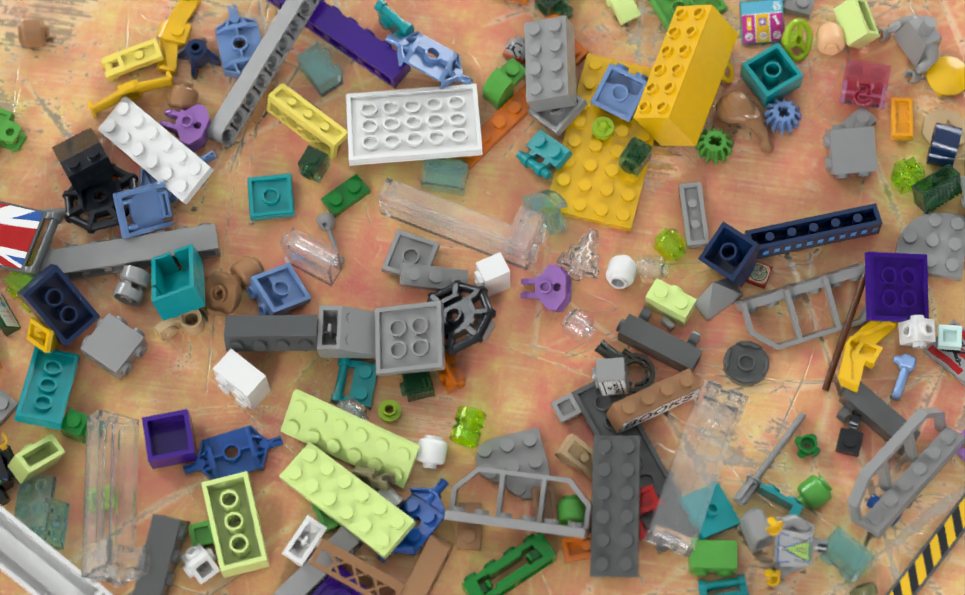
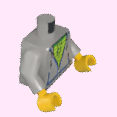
M796 514L784 517L777 516L776 518L769 517L767 522L770 527L765 529L771 536H774L773 567H776V571L770 568L765 570L764 575L770 578L766 580V583L771 587H775L779 584L780 578L811 565L814 552H828V539L814 538L815 526Z

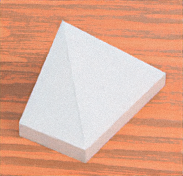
M307 515L282 552V555L302 567L318 540L327 530V527Z

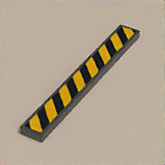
M965 493L886 595H917L965 533Z

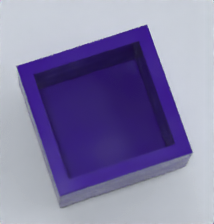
M188 409L142 417L147 457L152 469L196 461L195 459L198 458L192 417Z

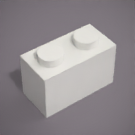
M501 252L476 262V271L474 272L476 278L474 280L475 285L486 287L488 289V297L511 288L510 270Z

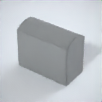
M666 316L661 319L660 324L669 332L675 328V324Z

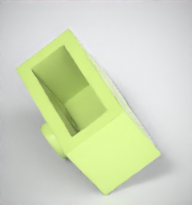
M846 0L834 8L836 22L843 28L845 44L847 46L861 49L880 37L867 0Z
M656 278L645 297L644 306L684 327L695 309L697 299L684 293L680 287L676 285L670 286Z
M50 434L34 444L30 443L22 448L19 453L15 454L8 467L19 483L23 484L56 465L64 455L65 450L54 435Z

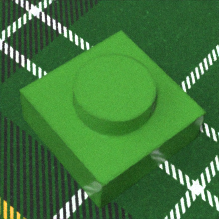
M210 521L188 525L192 546H197L199 543L203 548L215 545Z

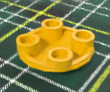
M950 56L940 57L927 70V82L937 96L957 95L965 91V64L959 59Z

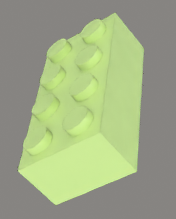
M245 471L201 482L219 567L223 577L227 578L270 567L248 472Z

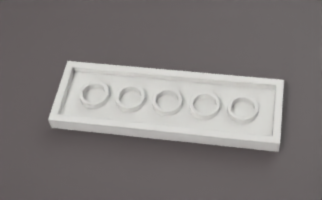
M126 96L121 99L97 129L158 182L164 181L165 188L186 205L214 171L205 161Z

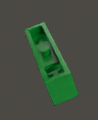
M541 532L537 535L532 533L523 539V544L517 548L512 546L503 553L504 556L499 560L492 559L483 566L484 569L479 573L473 572L466 576L464 583H462V589L466 595H505L554 563L557 555ZM526 555L525 559L528 563L496 583L497 587L493 589L490 581L520 562L522 556Z

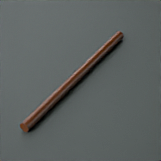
M862 274L822 387L824 391H829L865 287V274Z

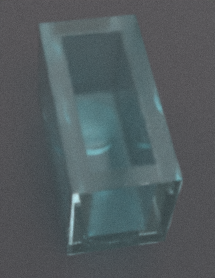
M316 43L296 55L298 66L321 97L343 85L342 75L344 73L338 64L334 65L331 61L332 56L327 48H322L319 43Z
M442 158L424 160L420 180L421 190L465 196L469 164L458 159L452 161L443 160Z
M839 526L827 538L828 552L819 553L820 558L826 564H833L839 569L838 572L844 579L848 581L851 579L854 583L876 557Z

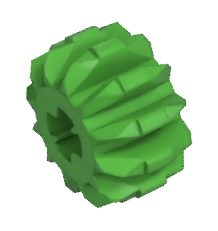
M714 126L711 128V132L705 128L703 135H700L696 145V150L699 151V158L705 157L706 163L711 159L715 165L718 163V159L725 162L726 156H731V148L734 145V142L730 140V133L724 134L723 128L716 131Z

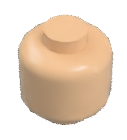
M827 22L817 29V47L821 53L835 55L844 49L845 37L843 28L834 22Z

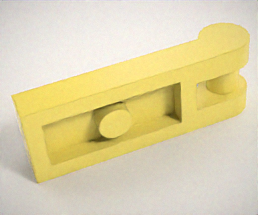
M154 38L103 57L100 61L102 67L106 69L105 76L107 81H114L119 76L162 61L164 58L159 43ZM119 62L120 66L114 68V64Z

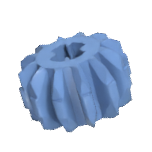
M785 97L782 98L781 102L775 98L773 104L769 103L767 105L764 119H766V127L772 126V133L779 130L780 135H783L784 131L790 134L793 128L797 129L799 127L802 115L799 113L800 107L794 106V100L788 103Z

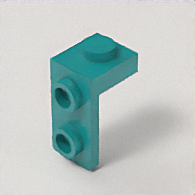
M761 484L758 494L789 510L788 515L796 514L799 516L804 506L800 504L801 502L793 496L786 497L779 493L780 490L773 485Z

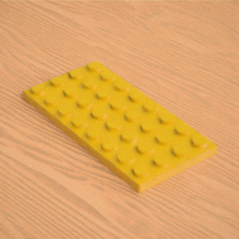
M587 53L576 94L586 100L588 105L566 129L562 145L567 147L573 155L559 171L555 169L545 205V212L631 232L655 139L634 118L629 123L590 102L610 63L616 66L618 62L628 67L629 73L636 75L639 72L647 76L648 79L652 68ZM599 117H607L614 123V133L607 140H599L592 133V124Z

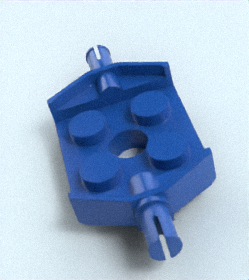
M249 425L201 441L198 458L195 459L196 462L183 465L184 473L187 475L202 471L209 480L245 471L252 472L258 469L264 471L268 450L283 445L281 436L267 440V438H264ZM236 448L238 449V455L234 458H228L226 456L227 450Z
M441 478L435 487L431 489L409 488L412 494L400 507V510L414 521L421 520V523L418 527L410 530L392 551L393 554H416L443 521L446 509L441 500V493L449 485L445 479ZM380 555L377 556V559L385 564L386 560Z

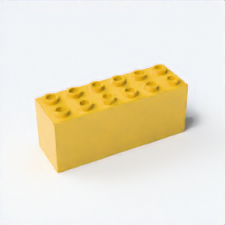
M713 5L677 6L633 118L660 146L697 145L739 34Z

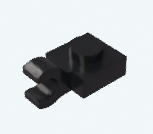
M852 413L848 429H840L835 452L855 457L859 456L864 433L857 432L861 415Z

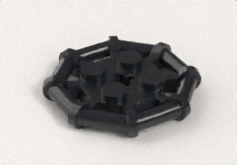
M112 163L116 171L115 174L76 193L71 185L62 195L66 211L64 219L67 223H73L87 230L90 234H94L95 231L119 226L113 194L123 191V188L129 186V189L137 188L138 176L135 173H129L118 168ZM114 176L121 178L120 180H112ZM101 194L104 195V198L97 200ZM78 200L79 205L74 207V201ZM128 204L124 206L126 217L130 214ZM83 213L88 216V221L79 216ZM109 215H111V217H112V218H108V219H104V220L97 221V219H98V218H101V217H105V216H109Z
M455 280L453 284L427 295L429 298L426 302H443L444 338L448 343H444L445 353L450 356H456L458 352L484 341L483 336L492 319L496 317V310L491 305L486 287H478L463 283L461 280ZM465 292L469 293L470 295L469 297L465 296L466 298L461 297V293ZM480 300L483 308L476 309L475 303ZM453 314L459 315L455 320H451ZM482 318L477 330L475 331L474 329L477 327L478 324L477 319ZM468 333L471 335L456 343V339Z

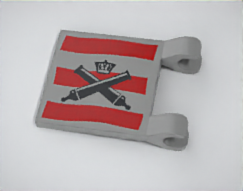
M954 319L948 324V325L961 326V325H960L958 322H956ZM962 326L961 351L937 349V336L936 342L930 343L923 352L952 374L965 387V328Z

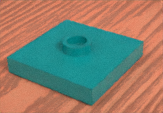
M291 173L247 178L251 221L295 217Z
M719 483L685 495L678 500L700 540H705L732 529L741 523Z

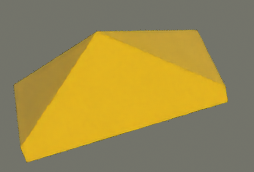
M30 318L26 339L45 353H50L60 348L54 331L37 319Z

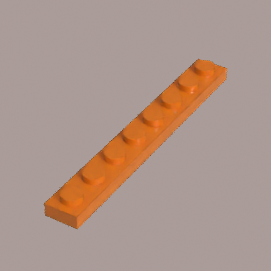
M574 38L576 68L587 57L589 50ZM526 84L480 127L483 155L455 157L469 170L528 114L527 110L530 106L526 102Z

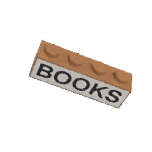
M690 368L613 403L606 416L616 433L619 434L694 399L701 386Z

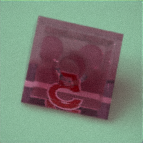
M847 58L840 103L884 110L891 64Z

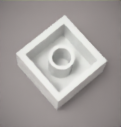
M232 349L213 368L216 376L215 380L219 383V389L227 395L229 393L236 397L235 401L243 408L249 407L253 411L271 391L266 376Z

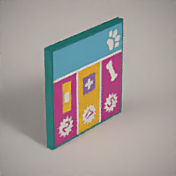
M783 0L739 2L742 45L781 42L784 33Z

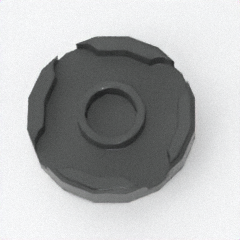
M741 341L727 350L723 360V369L726 376L733 383L740 386H753L765 378L769 369V358L759 344L751 341Z

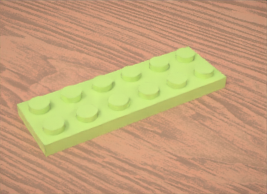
M298 389L292 394L280 430L306 444L311 442L320 450L354 466L376 469L378 475L392 473L395 476V485L403 489L407 486L421 447Z
M311 442L303 448L279 476L283 482L385 560L416 524L407 514Z

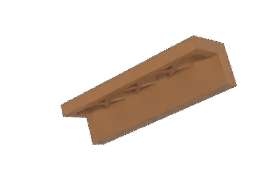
M324 538L318 540L315 546L316 550L308 563L363 595H374L369 592L375 590L376 595H380L379 589L383 587L394 591L393 595H400L405 586L400 581ZM321 551L331 556L333 564L322 566L316 562ZM346 564L350 566L353 576L347 578L340 576L337 565ZM334 567L335 572L331 571L328 568ZM365 575L371 578L374 587L366 590L361 588L358 577ZM354 578L356 584H354L353 582H351V581H349V580Z

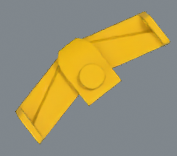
M179 0L167 20L160 24L156 35L164 60L157 62V72L166 73V71H169L171 75L177 76L178 46L184 47L188 43L192 25L187 23L197 7L201 5L202 0Z
M166 71V77L150 81L138 82L137 79L121 84L117 86V91L93 105L91 101H88L87 103L93 117L97 118L96 114L119 103L124 96L134 101L144 97L143 93L168 86L172 88L174 83L170 72Z
M869 321L853 336L849 337L844 345L845 351L838 374L841 386L853 392H858L864 366L873 369L883 351V347L877 344L897 328V322Z

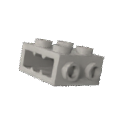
M867 122L854 123V127L845 128V124L832 125V129L825 130L826 135H823V146L827 148V157L824 158V165L829 174L835 175V178H848L849 173H857V176H870L871 171H877L874 126H867Z
M108 313L105 318L103 317L97 322L93 333L84 338L80 349L85 357L120 380L123 376L130 373L133 363L137 358H141L144 355L148 344L144 338L145 334L136 327L130 328L119 315L114 317Z

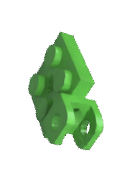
M0 108V146L11 151H20L27 137L22 132V128L13 122L15 115L10 111Z

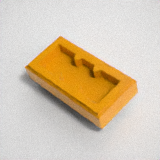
M891 97L890 140L913 141V98Z

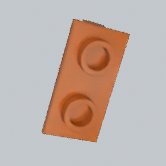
M445 353V369L437 370L442 386L450 394L455 386L458 389L464 387L466 379L459 366L451 367V365L457 363L455 356Z

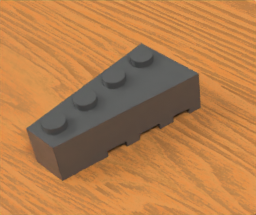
M153 514L133 595H168L175 579V569L180 559L190 521Z

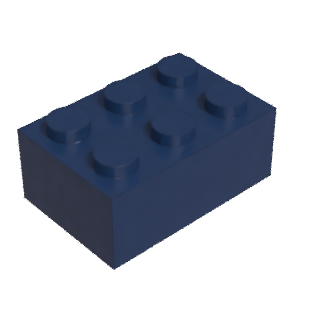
M55 264L48 265L17 292V295L40 322L54 331L59 344L63 346H68L100 318V315L58 265Z

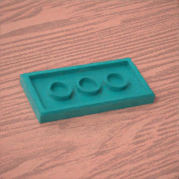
M35 346L14 421L61 430L80 355L59 350L45 353Z

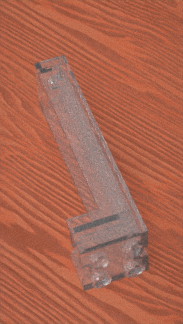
M386 178L378 195L379 204H381L380 213L382 215L488 256L501 252L506 263L527 271L531 264L535 265L539 256V252H537L539 245H544L548 235L546 233L548 225L545 224V215L522 206L519 207L514 221L510 225L390 178Z
M704 380L693 399L644 538L645 541L660 547L662 545L670 547V551L687 558L690 556L695 548L734 430L741 420L749 396L734 389L728 392L723 390L718 382Z
M98 410L87 416L81 577L89 578L94 583H102L106 580L112 586L122 587L130 581L138 580L139 577L147 574L149 571V545H143L136 549L139 419L103 410Z

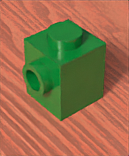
M69 407L63 419L61 432L64 436L85 444L92 435L95 424L90 416Z

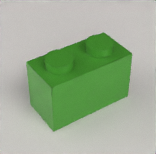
M689 540L688 573H694L696 577H706L708 574H718L719 577H731L732 574H736L738 569L736 540Z

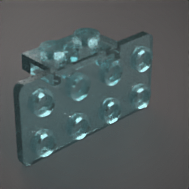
M53 475L34 476L23 484L19 483L14 517L56 550L64 549L70 504L54 498L56 477Z

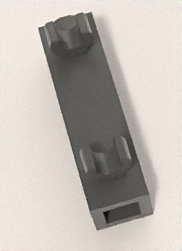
M646 306L643 307L638 318L628 314L626 320L621 319L616 329L619 341L679 372L690 368L693 373L702 355V350L696 348L701 334L692 331L687 343L649 324L648 321L652 316V309Z
M861 381L858 392H853L845 387H842L840 390L841 397L839 402L844 406L838 411L836 418L842 423L851 413L861 415L860 420L888 442L907 421ZM919 430L914 432L915 441L921 434ZM904 444L897 450L902 456L905 453Z

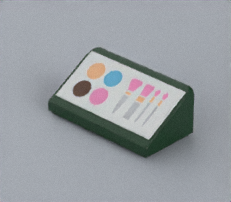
M0 293V328L5 336H9L18 331L21 326L4 296Z

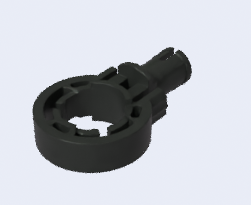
M604 339L594 350L604 358L624 357L627 366L635 363L640 364L645 369L647 367L646 364L648 365L650 377H648L647 369L644 380L635 383V387L641 385L642 387H629V393H636L652 384L655 369L651 360L645 355L631 353L626 348L622 353L618 352L605 342Z

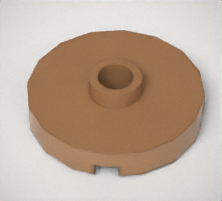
M215 271L206 276L204 279L205 310L214 316H226L233 313L238 308L242 297V289L237 278L225 271Z

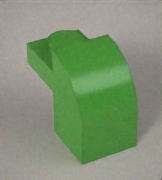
M513 57L500 69L497 67L483 86V98L499 110L513 96V88L526 77L525 67Z

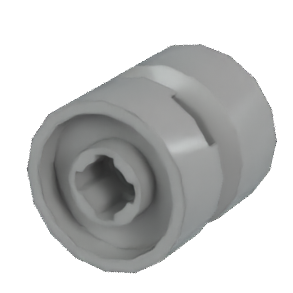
M125 265L119 277L121 282L117 283L113 297L127 305L140 306L144 297L143 289L148 287L151 275L141 268Z

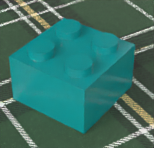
M779 43L772 45L742 63L740 71L741 78L764 108L769 103L773 104L775 98L780 100L800 88L803 74Z

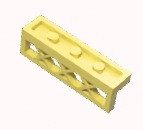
M283 82L268 95L267 111L331 160L337 157L338 146L348 138L347 130Z

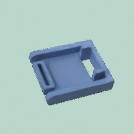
M164 181L113 194L121 236L123 238L174 225L173 220L163 222V218L172 216L167 190L157 191L158 188L165 187ZM123 204H128L131 224H127Z

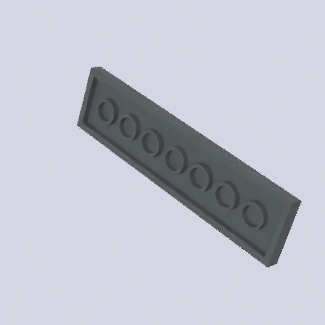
M595 381L571 392L593 436H641L640 489L652 484L661 508L640 515V519L658 554L696 536L697 534L678 502L682 496L641 423L617 434L607 418L606 413L610 406L625 398V395L602 396L600 389L595 386Z

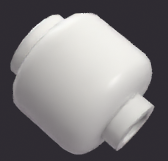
M627 255L614 256L608 264L606 279L614 288L624 289L629 287L634 282L637 264Z
M425 435V438L419 439L418 445L421 447L416 459L419 462H423L422 467L436 469L437 465L445 463L448 444L443 441V437Z

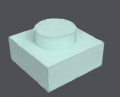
M939 324L937 349L961 351L962 326Z

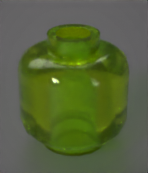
M665 228L653 239L655 241L653 248L665 261H670L673 258L677 261L686 253L684 247L687 242L674 228L669 230Z

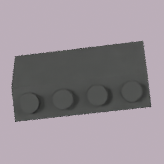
M226 315L224 329L226 351L230 349L235 352L317 351L318 315Z

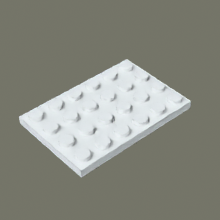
M477 84L453 85L442 89L439 87L346 94L350 166L483 155Z

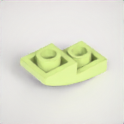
M605 0L608 8L612 7L620 25L641 16L634 0Z

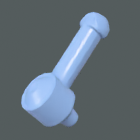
M906 353L901 356L895 355L893 362L900 369L891 395L895 400L900 399L907 377L917 364L916 357Z

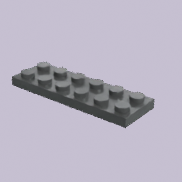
M594 436L590 577L639 578L641 436Z

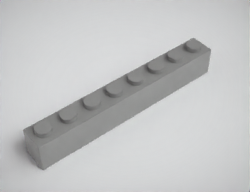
M201 223L196 227L190 228L182 226L176 230H158L153 234H140L129 238L114 237L110 241H91L88 244L79 246L71 244L60 249L49 248L40 270L43 271L48 265L55 264L58 265L70 281L121 273L125 265L146 269L151 268V258L168 252L171 253L176 263H180L174 254V250L190 244L194 245L201 259L220 257L218 231L215 224Z

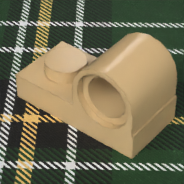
M197 309L181 314L178 317L161 321L154 328L158 336L164 341L167 338L174 337L181 327L189 335H198L204 330L205 324L200 311ZM191 319H198L194 325L187 324Z
M575 434L567 435L555 452V456L564 464L576 467L592 480L593 449Z

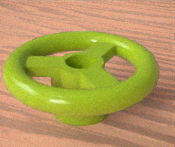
M801 18L792 20L787 25L781 38L785 52L794 62L804 60L808 56L813 43L812 29L809 23ZM803 28L806 32V44L803 42ZM797 47L802 53L794 55L791 48Z

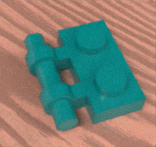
M539 129L526 144L530 152L524 153L520 150L517 152L516 158L525 167L533 169L537 176L548 180L552 177V172L549 171L553 166L559 171L573 153ZM540 157L544 161L542 163H538L536 159Z

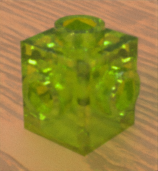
M914 157L908 160L903 158L894 164L890 176L891 181L902 195L908 191H914L922 185L925 170L922 164L917 163Z

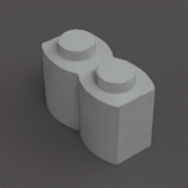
M752 508L744 512V517L741 519L742 523L739 527L750 551L754 553L771 545L774 536H771L765 529L770 527L767 522L763 509L757 510V508Z

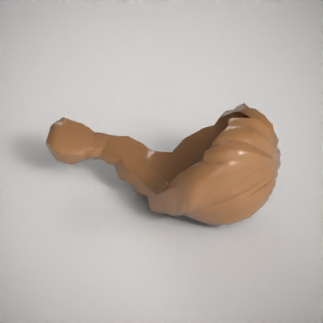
M734 90L726 93L716 105V116L723 122L744 124L761 136L760 146L764 153L771 152L774 147L770 140L769 131L760 119L761 112L758 109L759 106L745 92Z

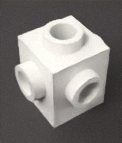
M912 315L909 320L898 323L900 345L912 346L913 349H923L927 347L926 344L936 342L934 319L924 318V315Z
M200 543L189 548L181 557L186 564L182 567L190 579L194 576L201 585L220 571L214 562L217 560V557L210 548L205 550Z

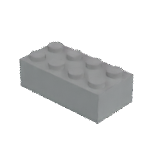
M566 15L524 23L526 102L534 112L576 106L573 24Z

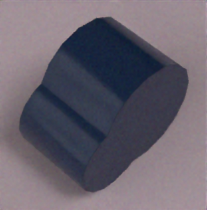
M936 122L926 164L952 169L961 139L962 128Z

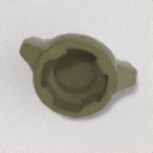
M868 582L856 586L849 594L877 595L878 591L876 584Z

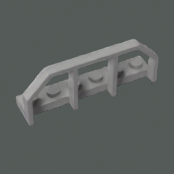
M857 263L734 301L736 310L742 312L749 335L777 350L841 331L844 323H840L831 288L842 285V281L847 279L851 281L860 280L861 275L865 274V263ZM821 287H823L834 326L802 336L792 300L800 298V294L808 292V294L818 293L822 291ZM785 299L795 338L776 344L754 331L749 313L756 312L759 306H776L779 304V300ZM866 304L858 318L853 320L851 327L865 322Z
M936 407L917 409L859 472L847 502L852 522L880 538L965 444L964 435L946 426L945 413ZM927 418H933L935 429L940 433L918 457L914 432ZM904 444L906 460L912 464L891 485L887 461ZM878 473L880 489L886 493L862 518L861 502L870 480Z
M478 466L452 486L450 508L445 510L444 520L588 538L592 504L572 478ZM480 472L500 474L495 516L489 515L488 510L475 509V513H468L465 507L456 506L458 490ZM507 475L542 479L537 522H535L536 517L522 515L520 520L513 519L510 513L502 512ZM548 480L568 483L584 503L586 511L583 528V523L568 521V526L559 525V520L545 518L543 523Z

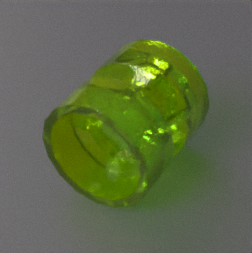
M458 407L455 416L457 424L452 427L450 440L461 446L478 447L481 438L479 429L484 427L487 415L476 408Z

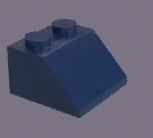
M723 221L698 259L742 288L755 268L760 244Z

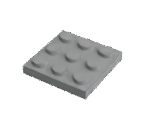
M442 301L375 308L376 374L378 376L445 369L444 309Z

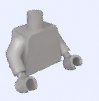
M916 15L903 16L891 23L889 28L877 29L879 34L884 33L883 39H880L879 42L889 40L891 33H894V39L914 67L917 68L916 70H907L904 73V78H909L913 75L909 83H918L921 80V73H925L939 59V45L942 37L935 28L937 22L933 17H927L926 15L919 17Z

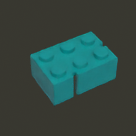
M193 244L174 250L175 256L183 267L182 270H180L170 252L151 258L152 303L163 321L205 306L204 262Z

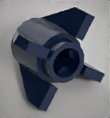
M203 37L192 39L177 53L178 59L188 60L191 65V77L197 80L199 68L205 67L208 62L211 65L217 66L221 64L220 58L208 50L207 40Z

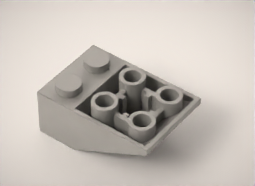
M319 305L317 336L319 357L376 359L375 312L346 306Z

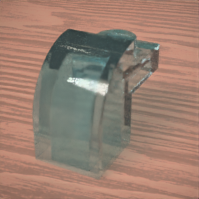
M541 190L521 196L527 218L543 214L549 235L566 230L565 217L560 209L567 207V203L559 193L553 190Z

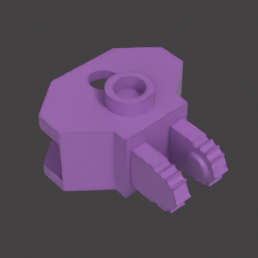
M196 104L187 110L181 109L180 112L171 109L165 111L164 114L168 118L176 120V122L173 124L161 121V126L167 131L174 133L193 152L205 146L208 139L207 129L211 123L206 106Z
M548 265L540 276L521 279V284L525 286L535 285V292L521 293V298L540 300L549 311L563 312L571 302L572 278L562 266Z

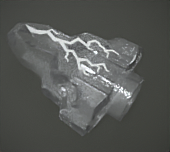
M594 229L588 230L581 236L577 244L571 245L567 252H561L556 261L558 265L567 270L568 274L575 281H582L584 277L589 279H598L601 267L598 265L600 259L597 252L599 246L598 231Z

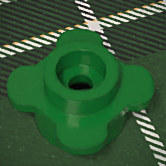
M809 434L795 438L794 443L798 447L797 455L800 458H805L808 455L817 456L820 453V448L817 447L816 435Z

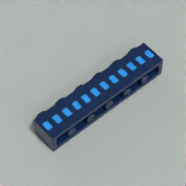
M874 203L746 230L744 235L760 244L757 259L879 234L882 220L877 204Z

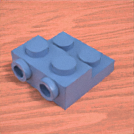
M618 62L616 66L610 63L590 103L630 123L638 107L648 77L639 72L633 75L628 72V67Z
M290 262L252 276L250 278V286L247 287L248 296L251 299H256L259 304L258 311L260 315H289L290 310L311 301V296Z

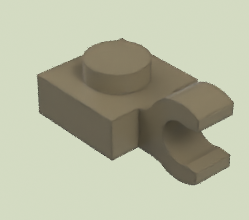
M356 466L352 470L353 475L376 492L379 490L388 491L390 489L388 483H396L395 476L392 473L378 475L376 469Z

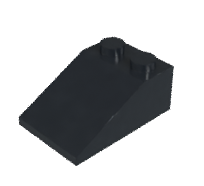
M91 127L52 147L76 193L116 173Z

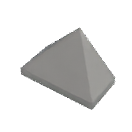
M729 279L715 281L696 300L695 307L709 321L733 304L734 301L743 297V294Z

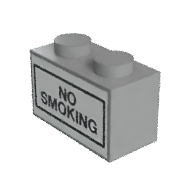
M624 357L596 359V367H592V376L595 386L600 389L602 396L630 394L629 371Z

